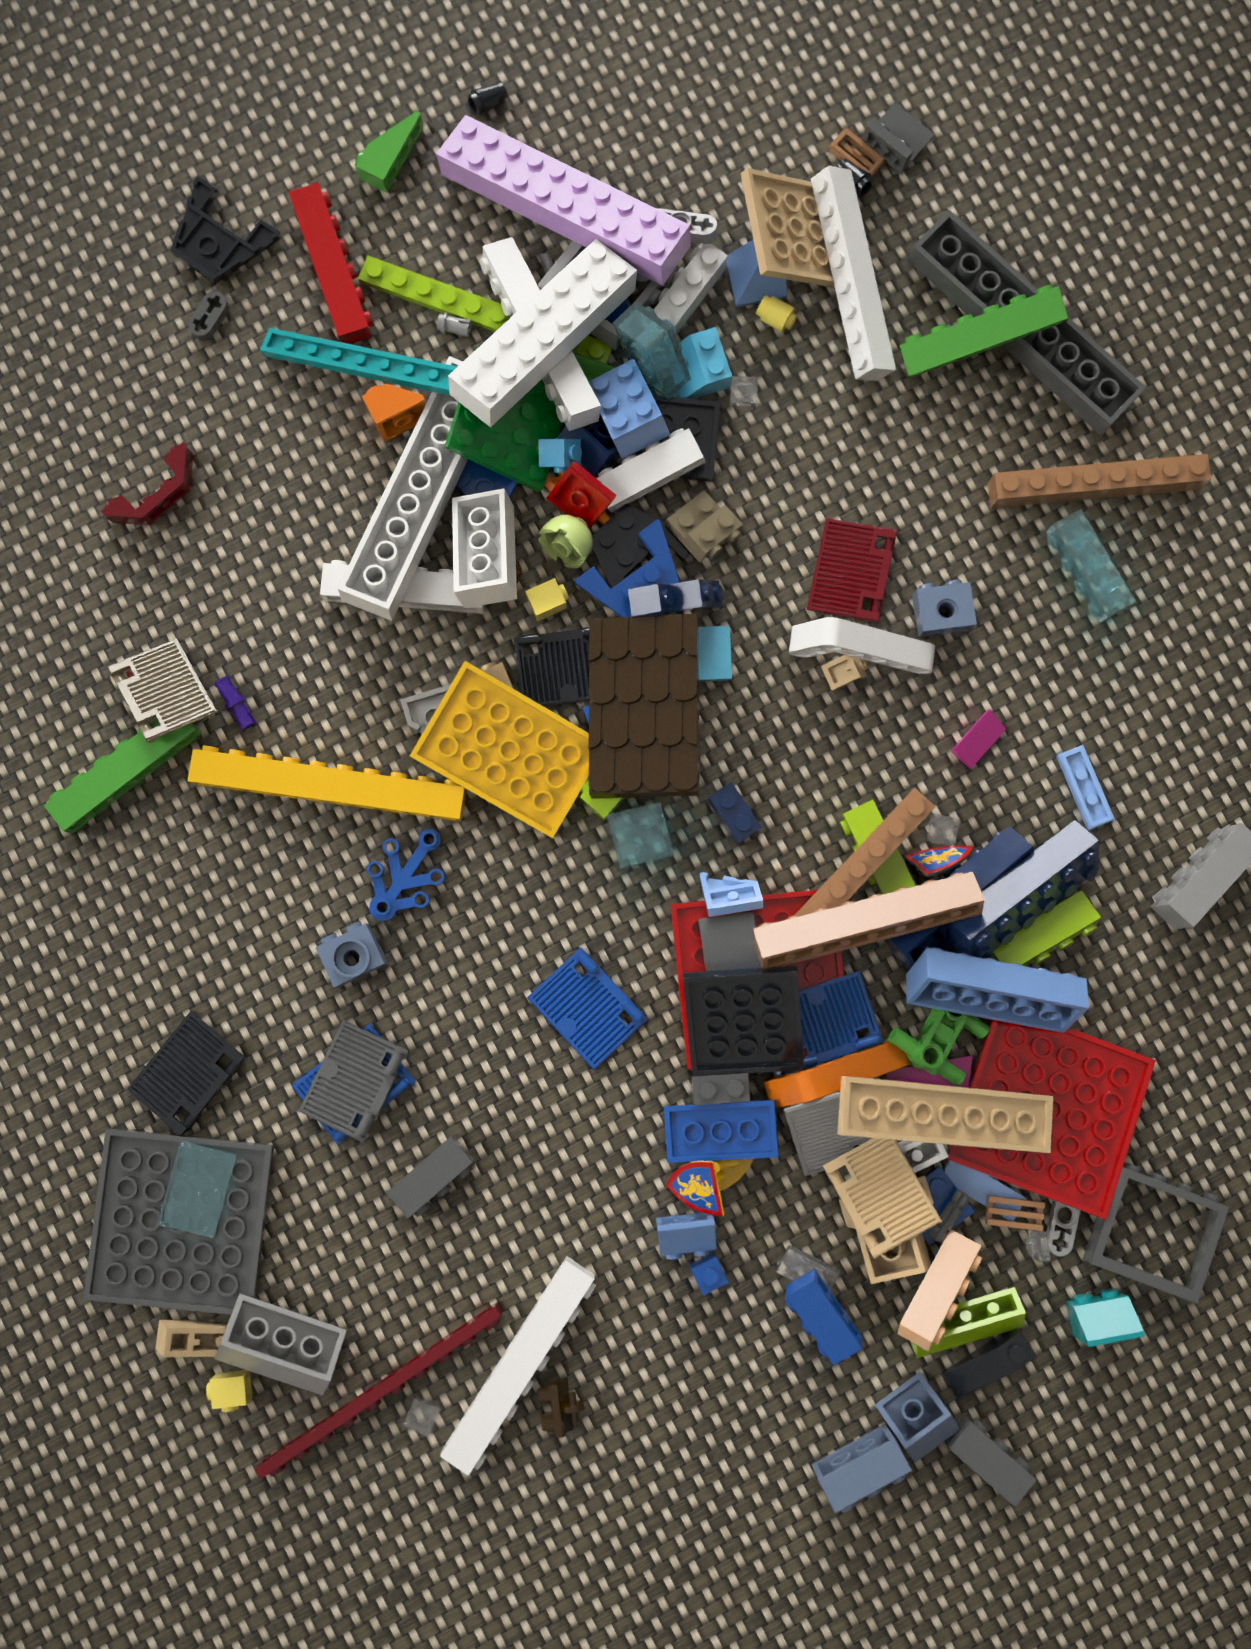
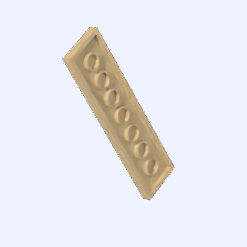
M841 1076L837 1135L1050 1153L1053 1096Z

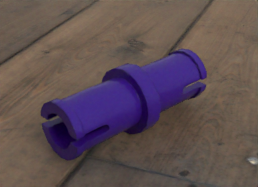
M230 676L217 680L214 686L224 699L226 710L231 711L241 731L254 726L257 722L245 704L246 699L243 695L240 696Z

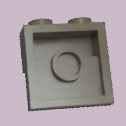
M705 490L668 517L664 523L699 562H702L707 557L710 559L714 558L723 549L721 546L726 542L729 545L732 544L741 535L739 530L743 525L726 505L720 508Z

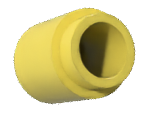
M765 295L756 311V315L761 317V321L780 332H783L785 329L790 330L797 318V315L794 314L795 308L775 296L769 297Z

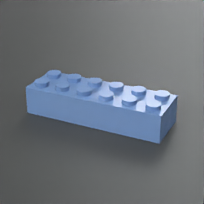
M926 948L906 974L907 1004L1062 1033L1068 1030L1089 1009L1087 978L1076 977L1070 973L1050 972L1044 968L1024 967L1018 963L998 962L992 958L972 957L966 953L957 954L946 952L939 948Z

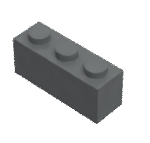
M453 1134L386 1193L407 1218L413 1214L419 1217L430 1207L428 1201L436 1195L438 1198H441L452 1188L449 1183L456 1176L461 1180L473 1170L470 1164L475 1159Z
M965 1415L958 1423L960 1430L945 1440V1444L963 1462L1016 1507L1037 1481L1030 1473L1033 1468L1020 1456L1017 1459L1013 1458L1008 1453L1011 1448L999 1437L993 1440L986 1433L989 1429L977 1418L971 1421Z

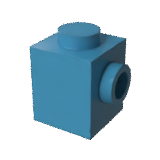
M538 439L539 467H554V472H566L574 461L581 466V439Z

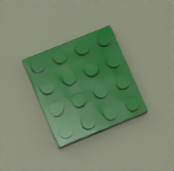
M541 379L492 427H489L458 402L444 448L536 492H540L544 488L550 467H539L538 439H557L563 422H560L557 416L554 401L548 399L545 392V384Z

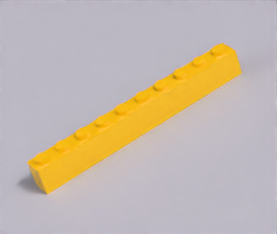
M202 746V750L193 749L188 782L194 785L462 822L467 790L452 780H445L444 784L435 783L434 778L418 776L417 780L407 779V774L391 772L390 776L380 775L379 770L364 768V772L353 771L352 766L339 764L334 769L327 768L326 763L319 761H310V765L299 764V759L283 757V761L272 760V755L256 753V757L245 756L246 752L230 749L229 754L220 753L219 748Z

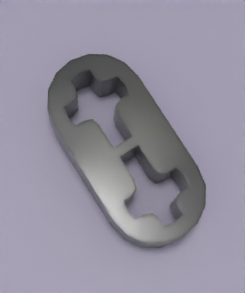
M217 291L207 293L191 316L188 327L197 340L207 341L211 339L228 314L229 304L222 293ZM213 302L217 304L219 302L221 304V307H215L213 309L211 307V303ZM205 323V325L207 326L206 330L197 329L198 324L204 325Z

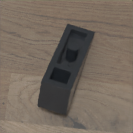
M1014 1329L1000 1333L943 1371V1374L960 1398L1014 1373L1036 1358L1021 1333Z

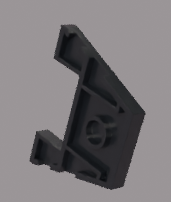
M197 175L193 182L194 189L192 195L188 197L186 203L187 209L184 218L180 220L170 251L180 261L212 283L217 284L278 242L282 235L278 230L260 219L248 237L243 240L204 212L219 193L214 186Z
M627 503L592 535V551L611 589L623 581L651 554L637 534L657 519ZM660 521L668 547L684 561L691 554L690 551L670 531L664 522Z

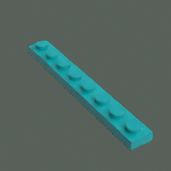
M269 328L260 348L261 353L265 357L449 396L451 395L449 392L448 375L457 368V366Z

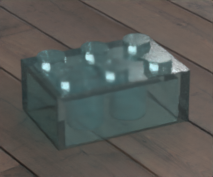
M635 301L613 322L628 361L634 359L645 382L669 400L691 379L687 368L689 364L682 355L681 350L683 348L674 334L676 329L667 319L661 320L649 306L645 308Z

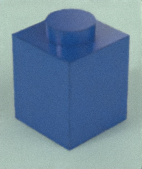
M714 1252L689 1264L703 1296L729 1283Z

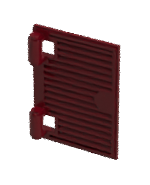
M826 518L807 610L878 623L897 530ZM877 537L885 538L883 549L875 548ZM864 598L872 599L870 611L862 610Z

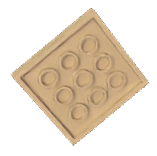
M745 169L741 173L760 275L835 288L812 183L755 169Z

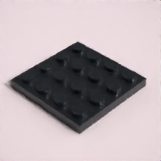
M797 966L683 973L692 1076L804 1070Z

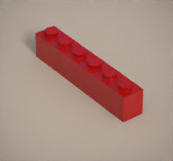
M319 182L289 191L290 199L340 342L353 344L371 338L372 334L369 327L374 326L369 310L363 311L361 303L366 301L361 287L355 288L353 279H356L357 275L352 262L348 264L346 262L345 255H348L349 252L344 238L338 239L336 232L341 231L336 215L330 216L328 208L333 206L328 192H322Z

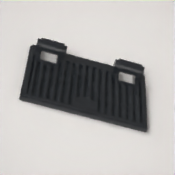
M590 627L579 630L546 634L535 633L515 637L514 645L520 693L542 706L590 701L588 643ZM537 644L538 653L525 655L524 646Z
M190 1011L127 1090L179 1136H182L193 1127L201 1117L202 1111L225 1082L232 1078L242 1066L245 1056L193 1011ZM224 1054L232 1059L225 1069L217 1064ZM183 1106L189 1114L180 1122L174 1116Z

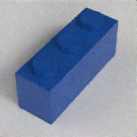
M815 1268L787 1284L786 1304L793 1313L797 1312L802 1319L801 1324L808 1335L812 1334L817 1341L818 1350L824 1358L828 1357L832 1364L835 1365L862 1350L861 1333Z

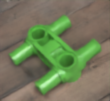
M931 1008L932 1010L916 1039L898 1027L892 1030L888 1037V1042L907 1053L908 1060L911 1061L914 1068L925 1070L931 1075L938 1074L954 1086H959L965 1079L966 1073L947 1061V1056L962 1027L977 1038L983 1039L988 1034L990 1025L976 1016L955 1012L952 1016L949 1011ZM925 1051L928 1052L930 1057L928 1063L924 1059Z

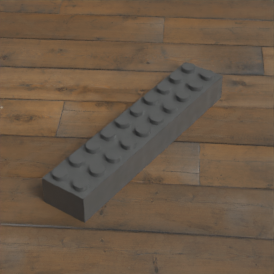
M950 210L912 247L907 260L967 315L972 314L973 318L984 314L983 309L992 305L999 304V308L1009 305V300L1016 296L1025 294L1026 298L1037 294L1035 286ZM1069 317L1067 322L1001 345L1101 436L1147 388Z

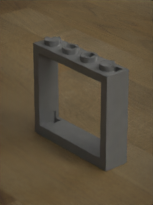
M1126 1162L1119 1177L1107 1220L1096 1218L1083 1259L1098 1267L1198 1304L1229 1206L1221 1204V1198L1204 1192L1203 1197L1194 1194L1195 1188L1178 1182L1176 1187L1167 1184V1177L1154 1172L1151 1173L1150 1177L1141 1174L1142 1168ZM1128 1178L1211 1209L1186 1286L1103 1255Z

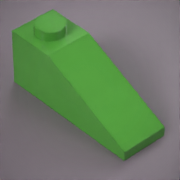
M414 112L368 143L364 152L358 154L355 162L360 180L386 193L388 192L424 128L421 113Z

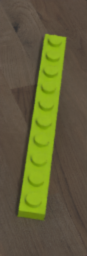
M368 255L358 277L360 284L443 314L445 312L449 313V316L469 319L473 325L492 332H496L510 319L509 315L506 316L500 303ZM587 335L578 344V348L574 352L608 364L613 348L601 340Z

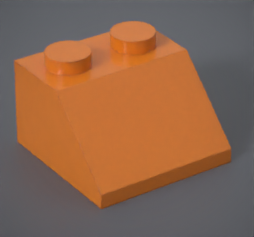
M389 384L371 387L367 390L366 394L362 395L368 412L384 442L414 428L426 405L422 394Z

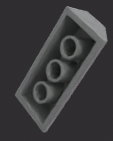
M239 1294L214 1359L323 1395L331 1381L346 1329Z

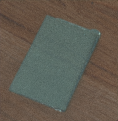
M180 1141L157 1225L214 1238L237 1154L187 1141Z

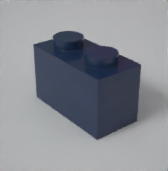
M732 782L708 797L707 802L736 845L762 828Z

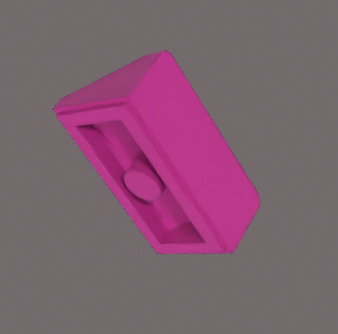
M988 709L950 752L971 769L1002 735L1006 728L995 714Z

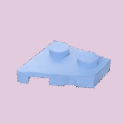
M699 873L709 917L763 908V898L758 881L738 880L735 877L724 876L723 880L709 878L708 873Z

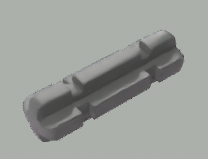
M960 1190L954 1193L951 1198L953 1201L951 1203L948 1202L939 1216L942 1222L934 1225L929 1231V1235L937 1242L941 1243L948 1235L947 1230L952 1229L962 1213V1207L965 1208L970 1201L969 1196Z

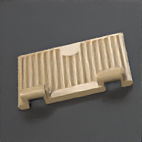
M872 1138L823 1165L873 1258L882 1255L942 1222L896 1140ZM844 1165L852 1177L845 1182L838 1171ZM880 1227L886 1238L880 1244L872 1232Z

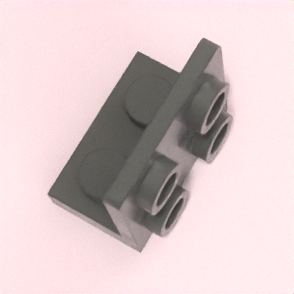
M894 103L878 122L873 118L865 127L862 141L885 158L886 163L902 174L933 139L934 133L901 106Z

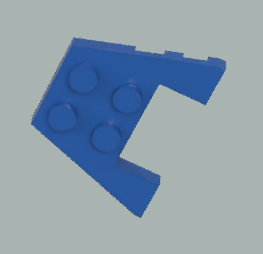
M659 519L637 534L653 556L650 561L612 589L609 588L594 566L574 580V584L592 595L598 602L610 608L619 617L631 618L628 589L654 584L669 585L680 583Z

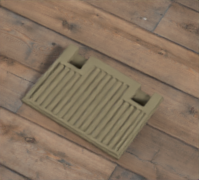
M177 639L108 666L119 691L123 695L142 735L148 743H153L158 737L217 713ZM131 669L134 676L126 679L123 671ZM157 718L160 726L152 729L149 720Z

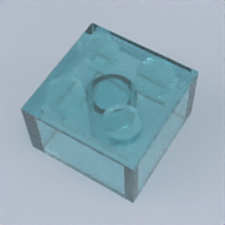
M661 802L607 815L620 871L673 858L674 853Z

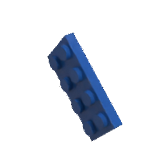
M775 1099L706 1105L664 1106L668 1163L774 1158L780 1156Z

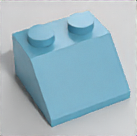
M716 327L691 334L664 353L678 398L696 399L730 388L732 374Z

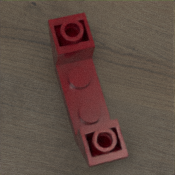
M184 442L173 446L163 460L176 476L165 480L156 493L145 497L140 502L137 509L121 494L110 499L101 513L112 523L151 525L190 492L194 454Z

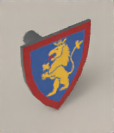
M943 846L918 851L904 857L926 877L930 876L931 880L938 881L942 880L941 875L950 873L956 867H959V864L970 856L974 847Z

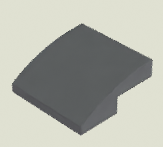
M753 912L698 919L705 971L762 968L753 942V928H756Z

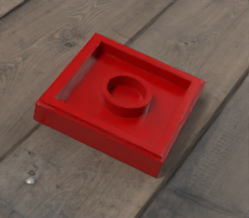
M574 461L546 499L566 515L583 519L590 530L617 495Z

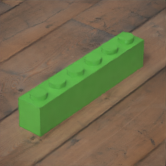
M1052 284L1043 286L1036 290V295L1026 298L1025 294L1010 299V304L999 308V304L992 305L983 309L984 314L973 318L972 314L965 315L956 319L957 324L947 327L946 324H941L931 328V334L921 337L920 333L905 338V343L900 345V349L909 377H916L1069 321L1059 286L1053 288Z
M157 719L152 723L149 722L152 729L160 726ZM191 723L156 738L153 743H148L138 728L137 734L130 740L125 739L118 743L113 753L97 759L93 763L94 767L91 770L75 776L71 780L72 784L66 789L54 792L49 797L50 801L44 807L64 832L73 834L202 735V732L195 723Z

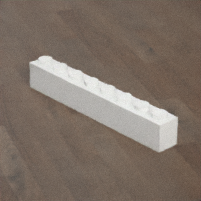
M827 166L811 178V183L855 379L878 381L896 371L853 176L849 169Z
M512 237L483 246V258L480 259L481 269L485 275L488 274L490 277L492 290L495 295H499L504 314L506 316L509 315L511 318L540 289ZM571 351L542 378L548 399L554 401L557 416L560 422H565L569 431L599 421L601 407L575 355Z
M566 1256L446 1442L440 1454L441 1458L466 1475H469L473 1468L476 1470L480 1468L487 1456L484 1450L489 1443L491 1445L496 1443L503 1431L499 1428L504 1419L510 1421L518 1408L515 1402L520 1394L524 1397L527 1395L534 1383L531 1377L536 1370L539 1372L543 1370L550 1358L546 1355L551 1346L556 1348L564 1337L563 1327L567 1321L571 1324L580 1312V1308L577 1306L583 1297L588 1299L596 1286L592 1283L595 1276L593 1273Z

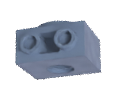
M952 580L946 582L944 586L935 587L934 583L923 584L912 595L918 637L970 631L977 625L970 582L962 583L961 580ZM940 607H945L949 610V618H944L940 615Z
M361 921L354 923L346 928L347 933L338 937L336 933L321 939L322 944L315 947L334 988H339L388 964L370 924L362 925ZM355 950L358 952L360 959L358 964L351 966L347 962V955Z

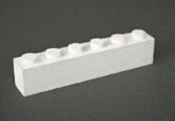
M332 560L331 563H323L320 595L324 601L346 603L341 600L338 587L349 566L347 562ZM417 567L399 607L476 614L485 613V605L469 608L463 607L454 593L453 570L439 569L438 572H429L427 568Z

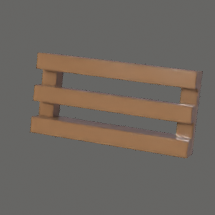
M846 127L828 148V151L840 161L847 159L870 173L871 177L878 172V169L884 165L886 160ZM845 138L848 142H850V143H851L853 146H855L857 149H855V148L853 149L850 145H848L845 141H843V139ZM858 150H860L863 154H865V155H866L869 159H871L875 164L873 165V164H872L871 162H869L866 158H864V157L862 156V154H861Z
M987 1195L985 1224L1043 1231L1042 1220H1044L1043 1208L1045 1209V1202ZM993 1202L1036 1207V1213L993 1208ZM992 1214L1035 1219V1223L994 1219Z

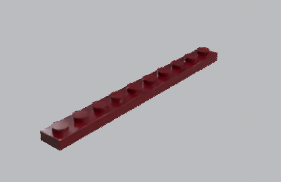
M497 1302L262 1460L255 1468L259 1478L262 1479L268 1474L271 1478L276 1476L286 1468L284 1463L292 1458L298 1461L309 1453V1446L315 1442L321 1445L334 1435L333 1430L340 1425L344 1429L358 1419L356 1415L364 1409L367 1412L375 1409L382 1403L380 1398L388 1393L393 1396L405 1387V1381L411 1377L417 1380L429 1371V1365L436 1360L439 1364L453 1355L451 1350L459 1345L464 1348L477 1338L475 1334L482 1329H485L486 1332L493 1329L500 1323L498 1318L501 1317L503 1312Z

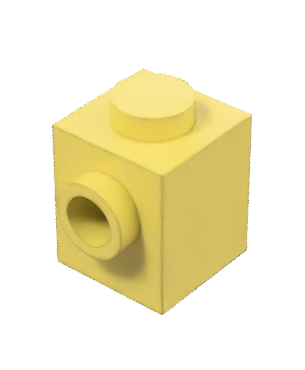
M555 578L525 591L537 622L567 609L565 600L569 599L564 585L558 586Z
M241 1370L216 1373L210 1379V1383L207 1384L206 1388L207 1399L211 1401L212 1409L221 1408L222 1412H231L239 1409V1406L247 1405L252 1399L250 1371Z

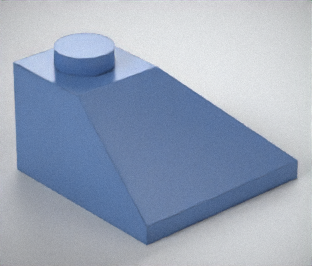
M754 240L728 254L726 265L736 308L759 304L765 295L769 297L775 296L778 299L787 298L786 279L760 275Z

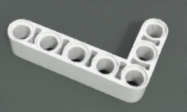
M827 617L792 626L789 654L797 657H813L836 652L913 673L930 674L933 669L935 645L855 622Z

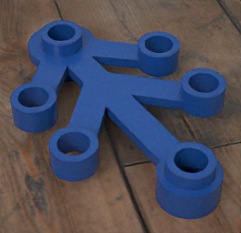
M425 829L420 833V844L403 869L401 868L399 858V842L393 838L384 841L383 850L388 855L393 884L386 893L382 877L385 872L384 865L378 861L369 863L367 872L372 877L375 897L369 905L373 918L378 921H388L395 916L397 910L412 907L425 908L428 906L430 898L428 894L422 891L415 893L413 897L396 898L404 889L429 884L439 886L445 881V874L440 869H432L428 874L411 877L427 853L435 851L440 847L442 839L436 830ZM429 834L434 836L432 844L425 843V837ZM390 842L396 844V849L393 852L387 850V845ZM379 865L381 868L380 873L374 875L371 872L372 866ZM435 872L441 874L439 882L432 881V875ZM419 895L426 897V902L423 905H418L416 902V898ZM382 902H385L388 906L387 911L384 913L378 910V906Z

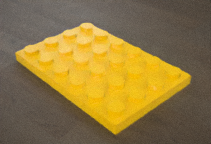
M464 661L410 757L553 838L581 791V787L589 777V733Z

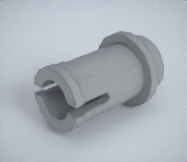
M446 312L444 315L439 314L437 330L441 331L442 334L449 332L469 337L472 326L471 320L452 317Z

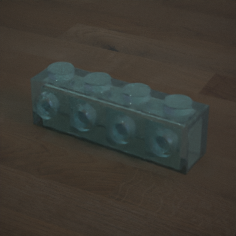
M1081 509L1054 523L1046 531L1050 546L1058 551L1063 568L1071 573L1075 580L1076 590L1080 595H1084L1088 602L1089 612L1100 623L1127 609L1136 602Z

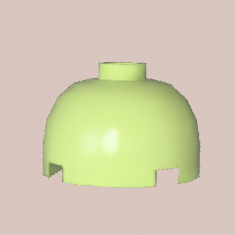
M571 515L556 516L550 519L539 531L541 537L538 540L543 550L555 561L557 556L565 560L566 563L563 565L565 567L574 569L581 567L592 550L593 539L586 522L579 517Z

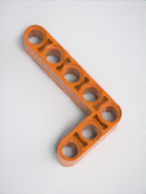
M886 1041L807 1070L763 1081L768 1100L775 1099L776 1108L809 1102L840 1091L841 1076L872 1079L910 1065L911 1061L908 1060L907 1053Z

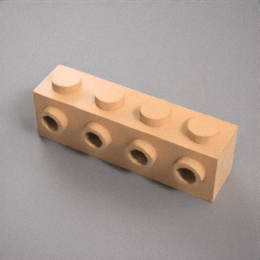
M953 1230L948 1232L906 1311L897 1334L927 1351L930 1350L933 1343L936 1345L940 1343L946 1330L941 1327L944 1320L948 1319L951 1321L958 1307L954 1303L957 1295L964 1296L970 1284V1281L966 1279L969 1272L975 1273L981 1263L982 1257L978 1256L981 1245Z

